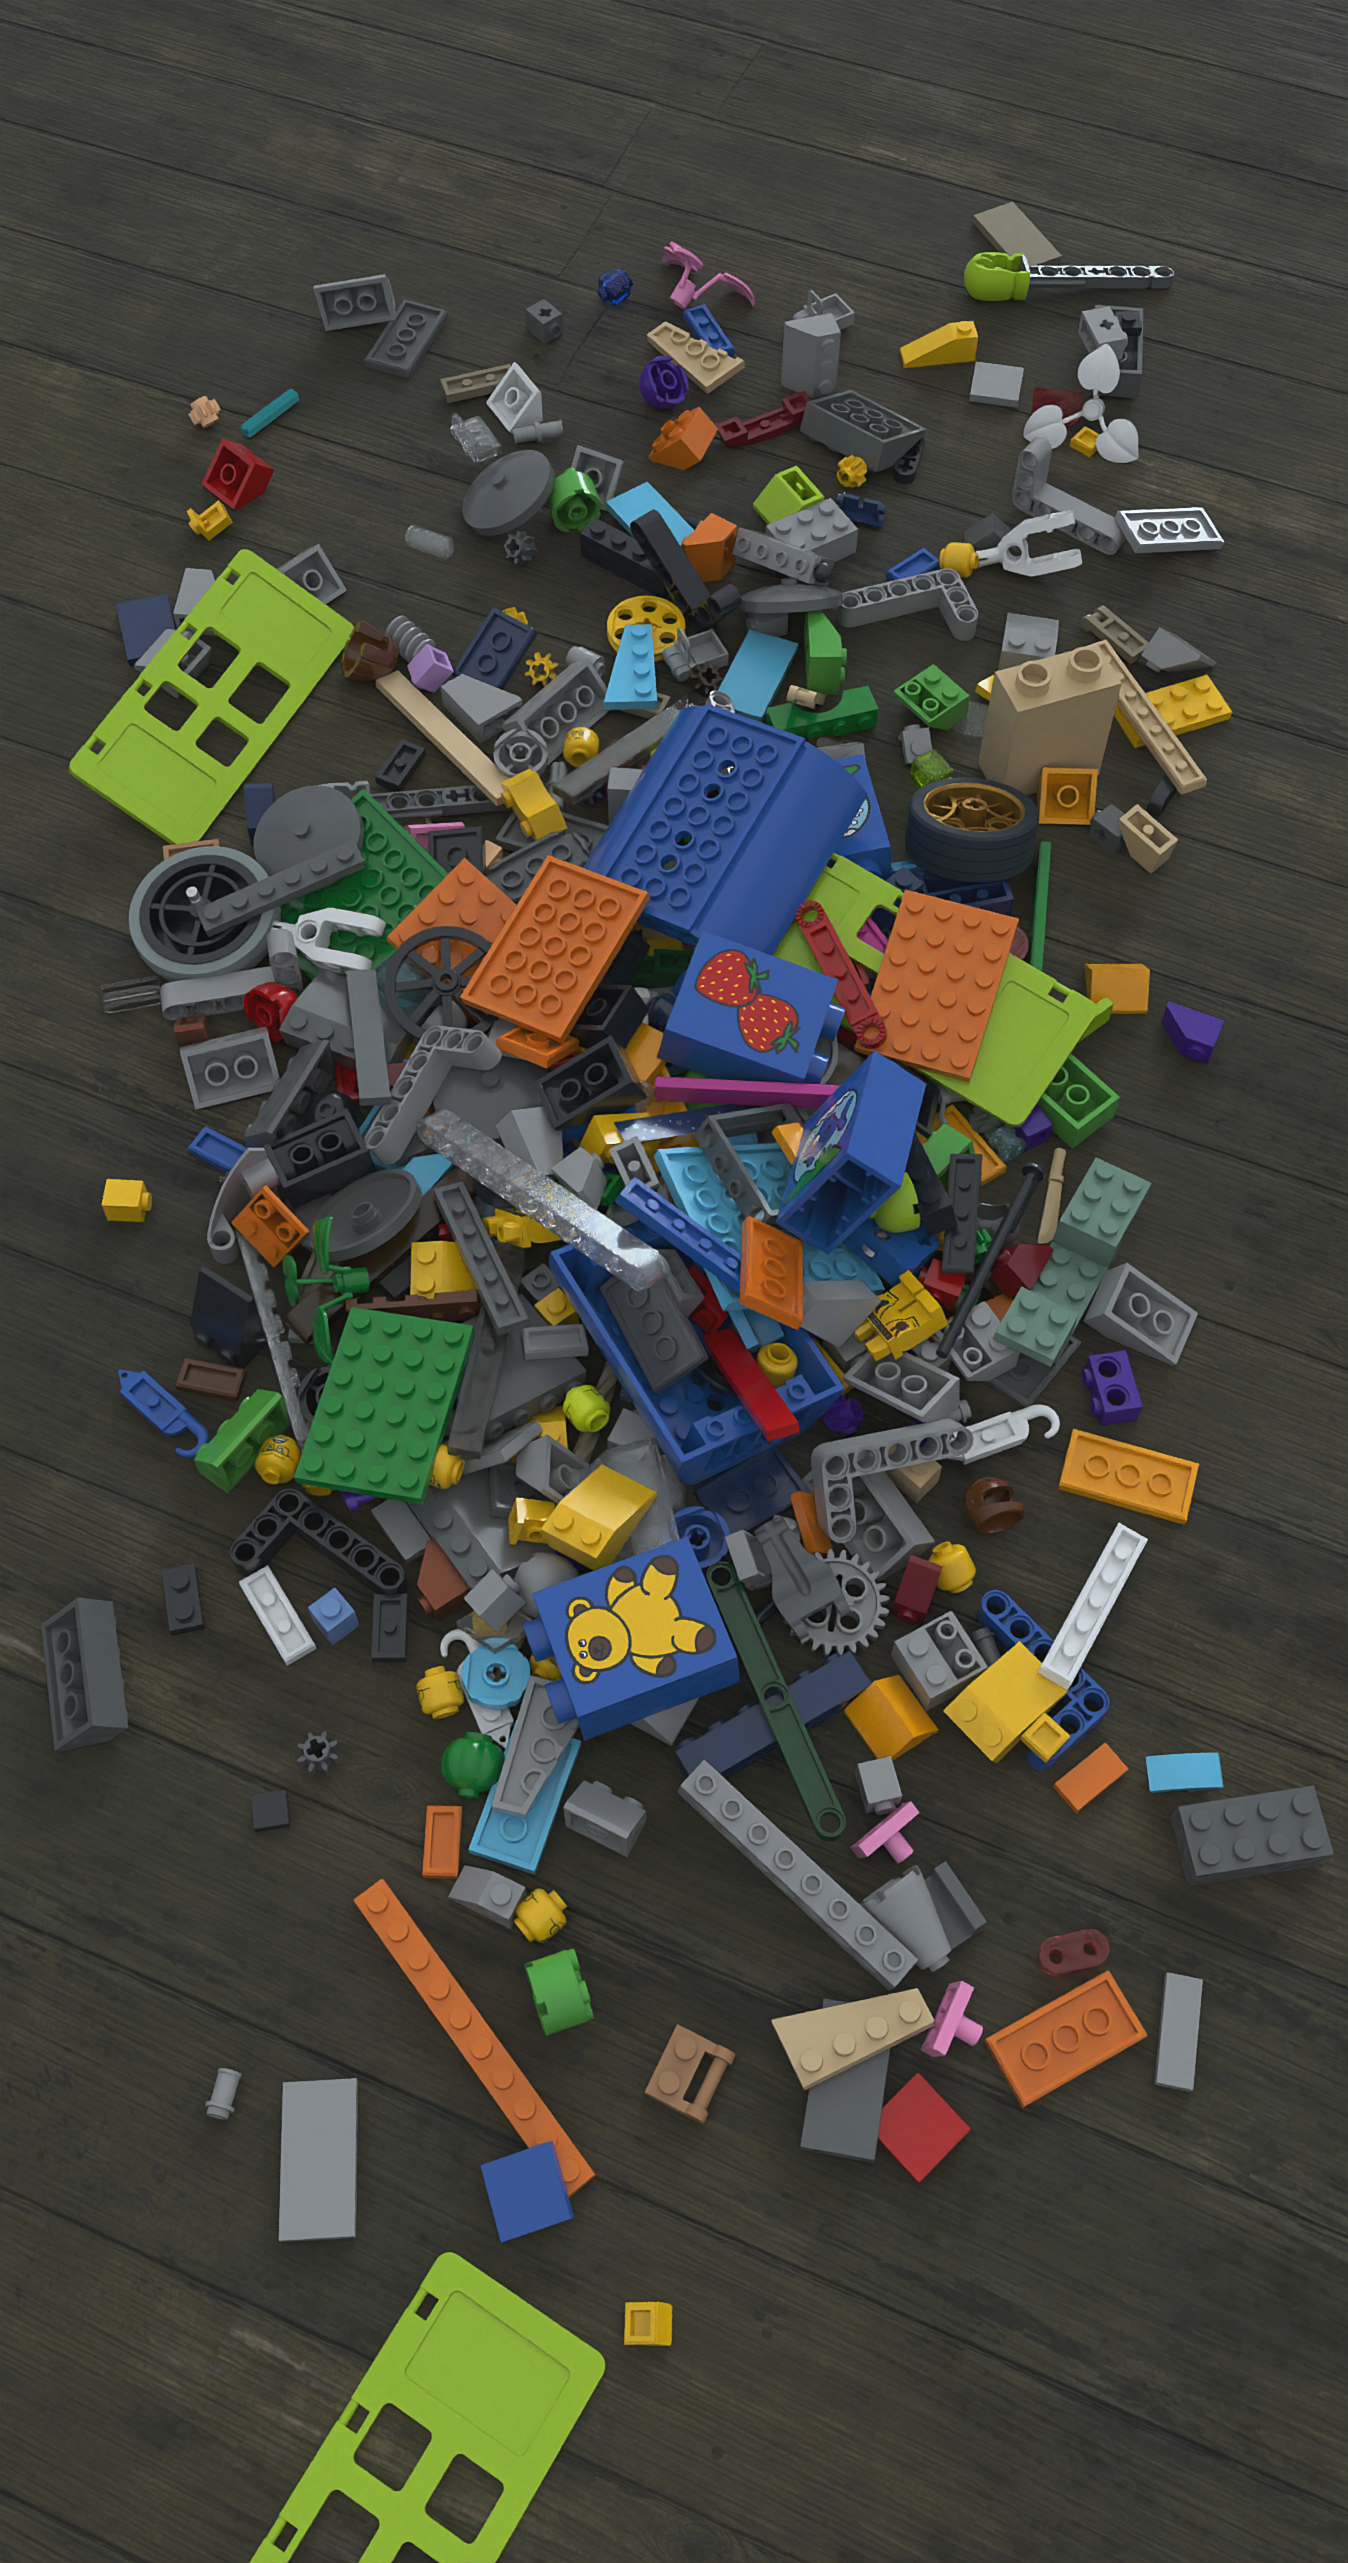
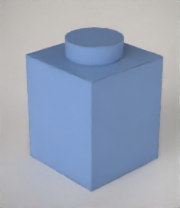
M333 1588L308 1607L313 1622L332 1646L360 1626L355 1611L336 1588Z

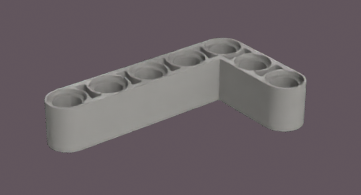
M1044 437L1034 438L1019 454L1012 492L1013 504L1019 510L1033 517L1073 510L1075 525L1070 524L1056 529L1107 555L1115 554L1127 539L1114 517L1047 484L1046 480L1052 447Z
M949 568L842 593L843 604L838 606L837 621L841 626L847 628L939 607L953 636L961 641L971 640L975 636L979 615L959 574Z
M275 929L267 934L266 939L271 965L269 967L231 972L216 977L173 981L162 985L160 996L164 1018L176 1021L177 1018L205 1013L206 1016L245 1010L244 996L246 993L250 992L252 988L267 982L282 983L299 997L304 988L301 968L291 931Z
M439 1025L430 1027L421 1037L392 1088L390 1104L382 1106L364 1138L366 1148L385 1165L397 1162L408 1146L451 1067L490 1070L499 1063L502 1057L501 1050L480 1030Z
M942 1419L818 1445L812 1452L811 1465L819 1528L837 1543L850 1541L856 1533L852 1477L963 1455L973 1445L974 1438L971 1431L953 1419ZM958 1431L956 1439L950 1442L951 1435ZM927 1437L925 1446L919 1449L920 1442ZM897 1443L896 1450L888 1455L889 1448ZM866 1450L865 1457L857 1461L859 1453ZM835 1456L834 1463L826 1467L827 1460ZM839 1487L837 1494L829 1499L830 1492ZM842 1519L841 1524L836 1529H832L834 1522Z

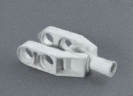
M1073 510L1022 521L1001 539L998 547L976 551L979 554L978 567L1001 563L1004 570L1033 577L1081 565L1080 549L1030 558L1026 541L1029 534L1046 530L1047 533H1050L1055 528L1070 524L1075 525ZM1018 546L1022 551V555L1013 556L1009 551V547Z
M326 908L300 915L296 924L275 920L273 926H277V928L272 927L271 931L275 929L291 931L296 949L320 970L324 968L337 974L346 975L347 970H371L372 961L361 955L327 949L331 933L337 932V930L354 932L357 936L361 937L364 934L379 937L383 935L386 923L372 915L336 908Z

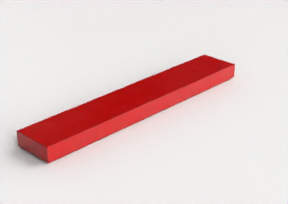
M733 1328L702 1335L704 1347L767 1441L800 1433L799 1422Z

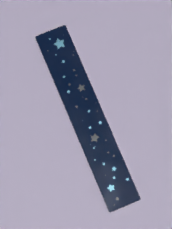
M727 1104L614 1122L624 1141L638 1136L640 1142L696 1133L705 1119L711 1115L766 1106Z

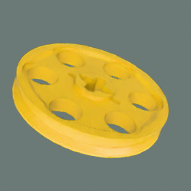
M636 596L622 601L611 611L607 621L608 640L617 653L621 640L616 638V636L623 634L625 625L652 624L654 662L663 660L662 651L674 645V641L677 640L678 628H681L685 633V619L682 612L670 601L656 596ZM650 606L655 608L656 610L653 612H645L642 609ZM623 614H628L632 618L629 620H622L619 618V616ZM667 618H673L676 620V622L673 624H667L664 622V620ZM663 638H672L674 641L672 643L665 644L660 640Z

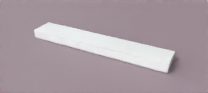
M1118 1523L1037 1673L1062 1688L1069 1689L1148 1540L1147 1538Z

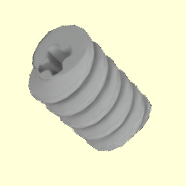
M403 615L392 620L383 634L385 637L388 636L394 640L398 647L399 655L408 663L413 660L426 644L436 648L434 640L429 639L426 633H422L419 627H416L413 622Z

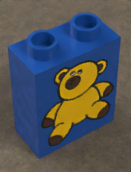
M688 1536L532 1593L539 1618L522 1624L536 1663L554 1657L561 1679L545 1684L558 1725L576 1718L584 1741L740 1682L737 1655Z

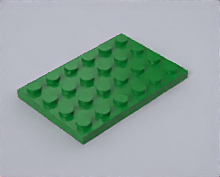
M351 1307L294 1475L296 1483L423 1505L433 1474L436 1455L444 1438L476 1333L474 1326Z

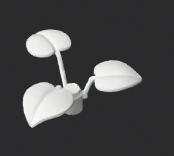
M1108 344L1102 345L1087 355L1078 368L1080 384L1085 389H1094L1093 398L1084 404L1083 410L1062 419L1063 415L1060 407L1056 405L1043 406L1035 411L1027 421L1023 433L1025 439L1031 442L1036 437H1044L1049 441L1052 449L1061 445L1066 438L1067 429L1064 423L1084 416L1087 420L1094 421L1098 419L1104 433L1097 437L1096 447L1103 458L1116 463H1127L1138 459V433L1135 426L1126 419H1116L1107 428L1102 416L1105 405L1099 399L1098 390L1102 393L1112 392L1117 386L1120 377L1117 357Z

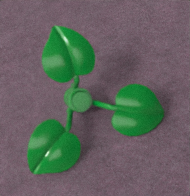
M333 1216L319 1219L313 1225V1244L316 1260L319 1261L323 1274H328L329 1271L338 1272L333 1274V1278L297 1279V1268L294 1258L291 1255H284L282 1262L285 1275L284 1289L287 1301L291 1307L298 1305L297 1285L333 1283L334 1291L342 1294L317 1307L316 1316H313L312 1320L315 1351L319 1358L328 1364H332L334 1355L331 1349L328 1319L325 1310L346 1299H353L352 1294L369 1291V1276L365 1267L351 1269L350 1266L339 1267L329 1265V1236Z

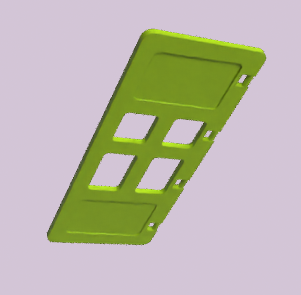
M240 550L187 615L178 629L175 630L142 671L138 679L93 732L85 745L73 757L69 765L70 774L170 844L200 841L343 651L347 640L350 639L349 635L354 629L353 625L252 551ZM231 573L238 577L234 585L226 581ZM188 627L195 632L190 640L182 635ZM206 630L212 631L239 651L238 656L212 688H206L178 667V664ZM255 666L263 667L289 687L262 724L254 722L229 704V699ZM143 683L151 688L145 696L137 692ZM164 684L169 685L197 706L178 731L172 730L144 709ZM214 720H219L247 741V745L228 767L222 765L196 746L198 739ZM96 741L104 746L98 755L90 750Z
M833 853L830 859L836 863L832 869L827 866L824 868L805 901L815 900L821 904L850 960L878 975L884 954L858 939L857 935L876 908H883L897 916L899 908L894 904L898 899L902 900L904 893L902 890L845 857ZM808 911L803 916V920L807 922L815 921L814 919H817L818 912ZM795 917L773 956L824 974ZM1009 953L970 1083L914 1067L911 1068L1010 1127H1019L1026 1121L1095 1019L1097 1006L1092 1000L1073 989L1070 990L1058 983L1054 978ZM1053 988L1067 996L1063 1003L1049 995ZM833 996L831 1002L840 1005L837 998ZM844 1014L840 1025L854 1033Z
M452 2252L440 2255L250 2563H289L334 2490H340L376 2516L380 2523L379 2529L358 2563H392L406 2542L413 2543L439 2563H496L605 2372L603 2356L459 2255ZM430 2293L439 2300L425 2321L415 2313L426 2295ZM360 2404L370 2413L356 2434L346 2425ZM387 2404L395 2405L427 2428L432 2434L431 2442L400 2491L392 2490L355 2462L356 2451L381 2410ZM459 2454L465 2455L500 2480L504 2486L501 2497L476 2540L471 2544L461 2540L426 2513L428 2501L453 2459ZM288 2521L298 2531L284 2552L274 2545V2542Z

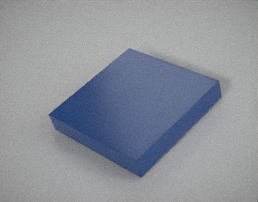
M553 2141L480 2165L501 2243L574 2218Z

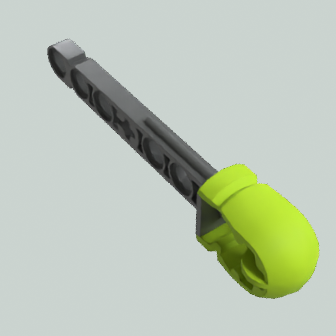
M985 252L976 254L967 263L964 271V284L968 293L975 299L1003 301L1013 297L1015 300H1025L1029 288L1151 287L1164 289L1172 285L1174 271L1165 266H1149V268L1144 266H1028L1024 254L1014 253L1010 257L1007 253Z

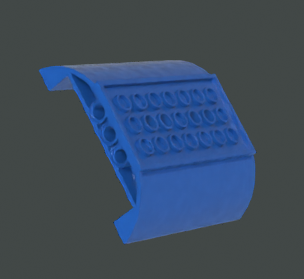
M707 703L705 706L686 707L674 719L583 868L648 892L650 900L636 921L640 925L696 947L703 930L773 956L794 921L795 913H798V908H801L800 904H803L868 794L844 767L820 749L806 742L803 737ZM735 767L732 773L728 775L721 774L724 768ZM720 790V794L717 797L707 798L709 792ZM686 837L692 838L689 844L685 846L678 845L681 839ZM677 861L674 868L670 870L663 869L667 862Z

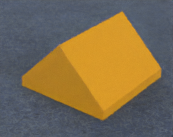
M1042 767L1036 792L1039 813L1038 823L1091 825L1090 820L1095 814L1098 769Z
M1143 964L1084 965L1088 999L1097 1004L1107 997L1114 1003L1111 1014H1147L1150 970Z
M900 1675L874 1681L843 1710L876 1759L891 1756L893 1761L938 1732V1728Z

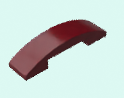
M802 391L782 399L781 408L742 423L738 417H734L715 426L718 428L717 432L725 445L743 446L759 443L781 435L802 422L806 402L811 400L806 392Z

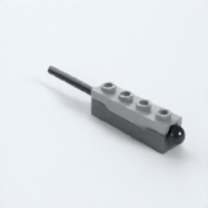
M683 513L679 514L693 529H696L699 522L702 521ZM739 528L732 552L734 555L797 578L803 582L821 586H828L835 562L833 559L762 532Z

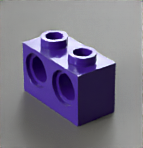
M1126 1350L1089 1356L1085 1368L1081 1371L1084 1386L1089 1387L1091 1393L1090 1409L1093 1415H1097L1100 1426L1137 1420L1143 1406ZM1100 1372H1107L1112 1377H1104ZM1108 1400H1115L1120 1406L1112 1405Z

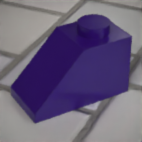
M1168 1001L1161 1023L1178 1052L1192 1060L1208 1064L1224 1020Z

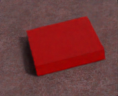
M917 2073L882 2108L878 2141L912 2179L919 2184L971 2129L928 2082Z

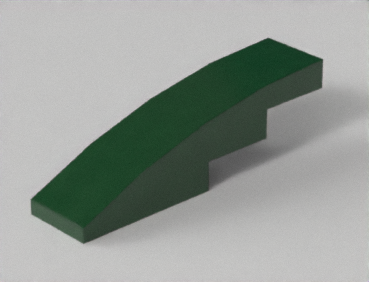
M654 949L653 956H644L626 985L644 989L675 986L680 975L688 969L694 951Z

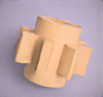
M203 396L190 404L193 410L188 415L194 425L199 423L203 428H206L219 420L217 414L221 409L215 399L208 400L206 396Z

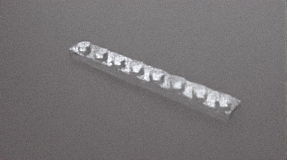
M236 1230L235 1232L295 1438L302 1453L312 1423H305L300 1411V1400L298 1399L295 1387L301 1384L296 1368L289 1369L287 1360L293 1359L288 1341L281 1342L279 1334L285 1332L280 1314L273 1315L272 1307L277 1306L272 1288L266 1290L264 1284L265 1281L270 1279L265 1263L258 1264L256 1256L261 1254Z

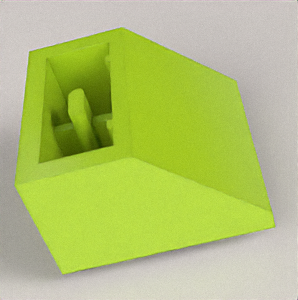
M796 465L775 474L754 501L753 508L767 524H771L824 501V496Z

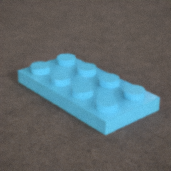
M513 1728V1730H512L511 1736H510V1738H509L507 1747H506L505 1752H504L505 1758H506V1755H507V1752H508V1748H509V1745H510V1741H511V1738H512V1735H513L514 1728ZM572 1738L526 1819L492 1810L491 1805L498 1782L492 1785L468 1849L470 1854L534 1875L536 1874L581 1747L580 1740Z

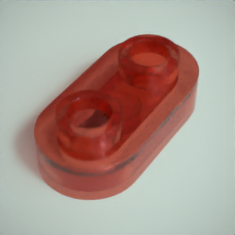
M1085 1929L1048 1938L1039 1948L1037 1959L1044 1972L1051 1976H1062L1099 1967L1107 1959L1110 1946L1107 1938L1100 1931ZM1084 1945L1093 1946L1095 1955H1087L1083 1949ZM1052 1952L1058 1953L1061 1957V1963H1053L1049 1958V1954Z

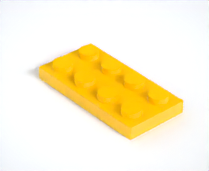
M1208 675L1145 693L1175 736L1229 720L1232 714L1231 709ZM1116 704L1114 716L1134 748L1144 746L1145 743Z

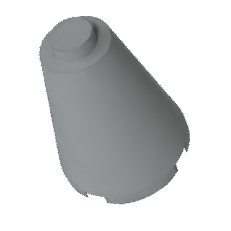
M915 1865L902 1872L903 1878L891 1879L867 1896L860 1905L918 1959L915 1964L921 1970L929 1967L931 1972H934L949 1961L947 1954L951 1951L923 1874L918 1865Z

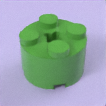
M569 468L562 475L555 478L553 489L546 503L554 524L558 529L571 533L570 529L578 528L580 532L595 518L599 519L601 515L600 508L602 507L601 501L592 479L587 474L577 472L574 468Z
M574 1948L524 1964L545 2036L586 2023L594 2018L590 2006V1996L585 1981L581 1979L580 1967Z

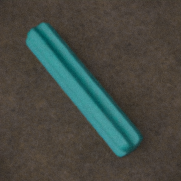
M288 389L243 423L240 427L242 434L247 438L254 436L299 401L298 393L293 389Z

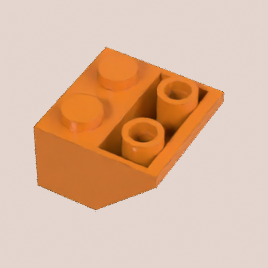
M700 407L692 411L686 410L675 421L671 419L662 426V434L653 442V450L648 458L652 462L684 471L701 461L718 428Z
M710 513L704 521H700L696 529L689 536H686L681 543L682 550L702 582L722 580L736 564V555L732 554L737 537V525L713 513Z
M264 1186L231 1222L273 1267H276L283 1261L284 1255H291L309 1235V1230L267 1186Z

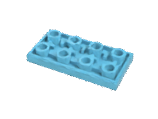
M648 482L606 501V509L633 538L634 536L630 529L631 522L653 509L661 514L680 546L683 539L694 531Z
M751 629L748 631L718 691H722L731 697L735 714L762 723L766 716V708L771 706L798 652V643Z

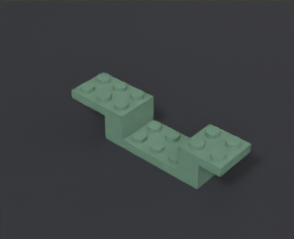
M1095 1158L1059 1220L1050 1245L1054 1249L1051 1257L1032 1289L1020 1288L995 1331L993 1339L1050 1367L1053 1363L1057 1364L1098 1290L1105 1272L1109 1270L1124 1235L1152 1183L1099 1158Z

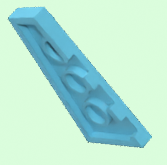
M652 624L625 625L604 699V710L657 709Z

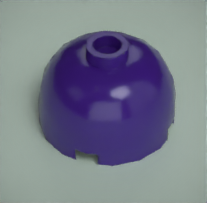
M658 356L652 359L640 374V393L648 405L655 409L667 410L677 406L685 399V393L688 392L689 388L688 379L683 368L680 365L675 366L674 363L670 362L673 359L667 356Z

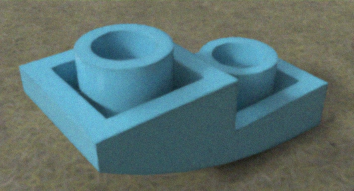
M1185 1753L1146 1757L1151 1793L1181 1790L1194 1792L1224 1788L1219 1753Z

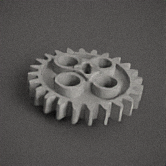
M829 1549L826 1559H823L819 1552H815L814 1556L828 1564L835 1577H842L841 1590L851 1611L846 1616L853 1617L857 1622V1627L852 1630L844 1628L840 1623L842 1617L836 1612L834 1631L829 1632L828 1623L832 1605L820 1611L825 1618L823 1622L813 1623L808 1618L802 1620L803 1624L807 1627L809 1636L802 1639L799 1645L803 1646L809 1641L812 1643L811 1653L814 1654L821 1647L823 1648L825 1658L828 1657L831 1650H835L836 1653L843 1655V1651L846 1648L854 1656L857 1644L864 1650L868 1648L866 1637L873 1641L877 1640L878 1634L873 1628L883 1630L885 1623L878 1617H887L889 1614L888 1609L881 1607V1605L889 1601V1596L880 1595L885 1590L886 1583H875L880 1574L879 1571L869 1574L867 1571L870 1562L867 1561L862 1566L858 1565V1554L854 1555L850 1561L846 1559L845 1550H842L839 1558H835L832 1549ZM850 1584L858 1585L862 1590V1595L852 1597L846 1592L845 1587ZM791 1630L790 1635L795 1636L796 1634Z

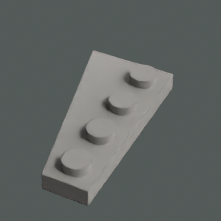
M530 1675L491 1805L494 1811L526 1819L579 1727L576 1718L558 1725L545 1689V1684L553 1682L551 1680Z

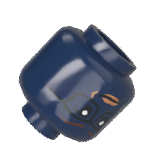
M666 993L651 999L647 1006L649 1008L647 1013L648 1024L664 1033L677 998L672 994Z

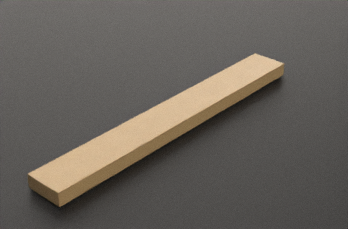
M1105 639L1094 643L1100 646L1122 683L1117 705L1179 793L1182 795L1205 787L1206 777L1109 642Z
M397 670L376 679V687L496 806L504 803L501 797V793L504 791L500 783L509 778L501 774L495 767V764L405 676Z

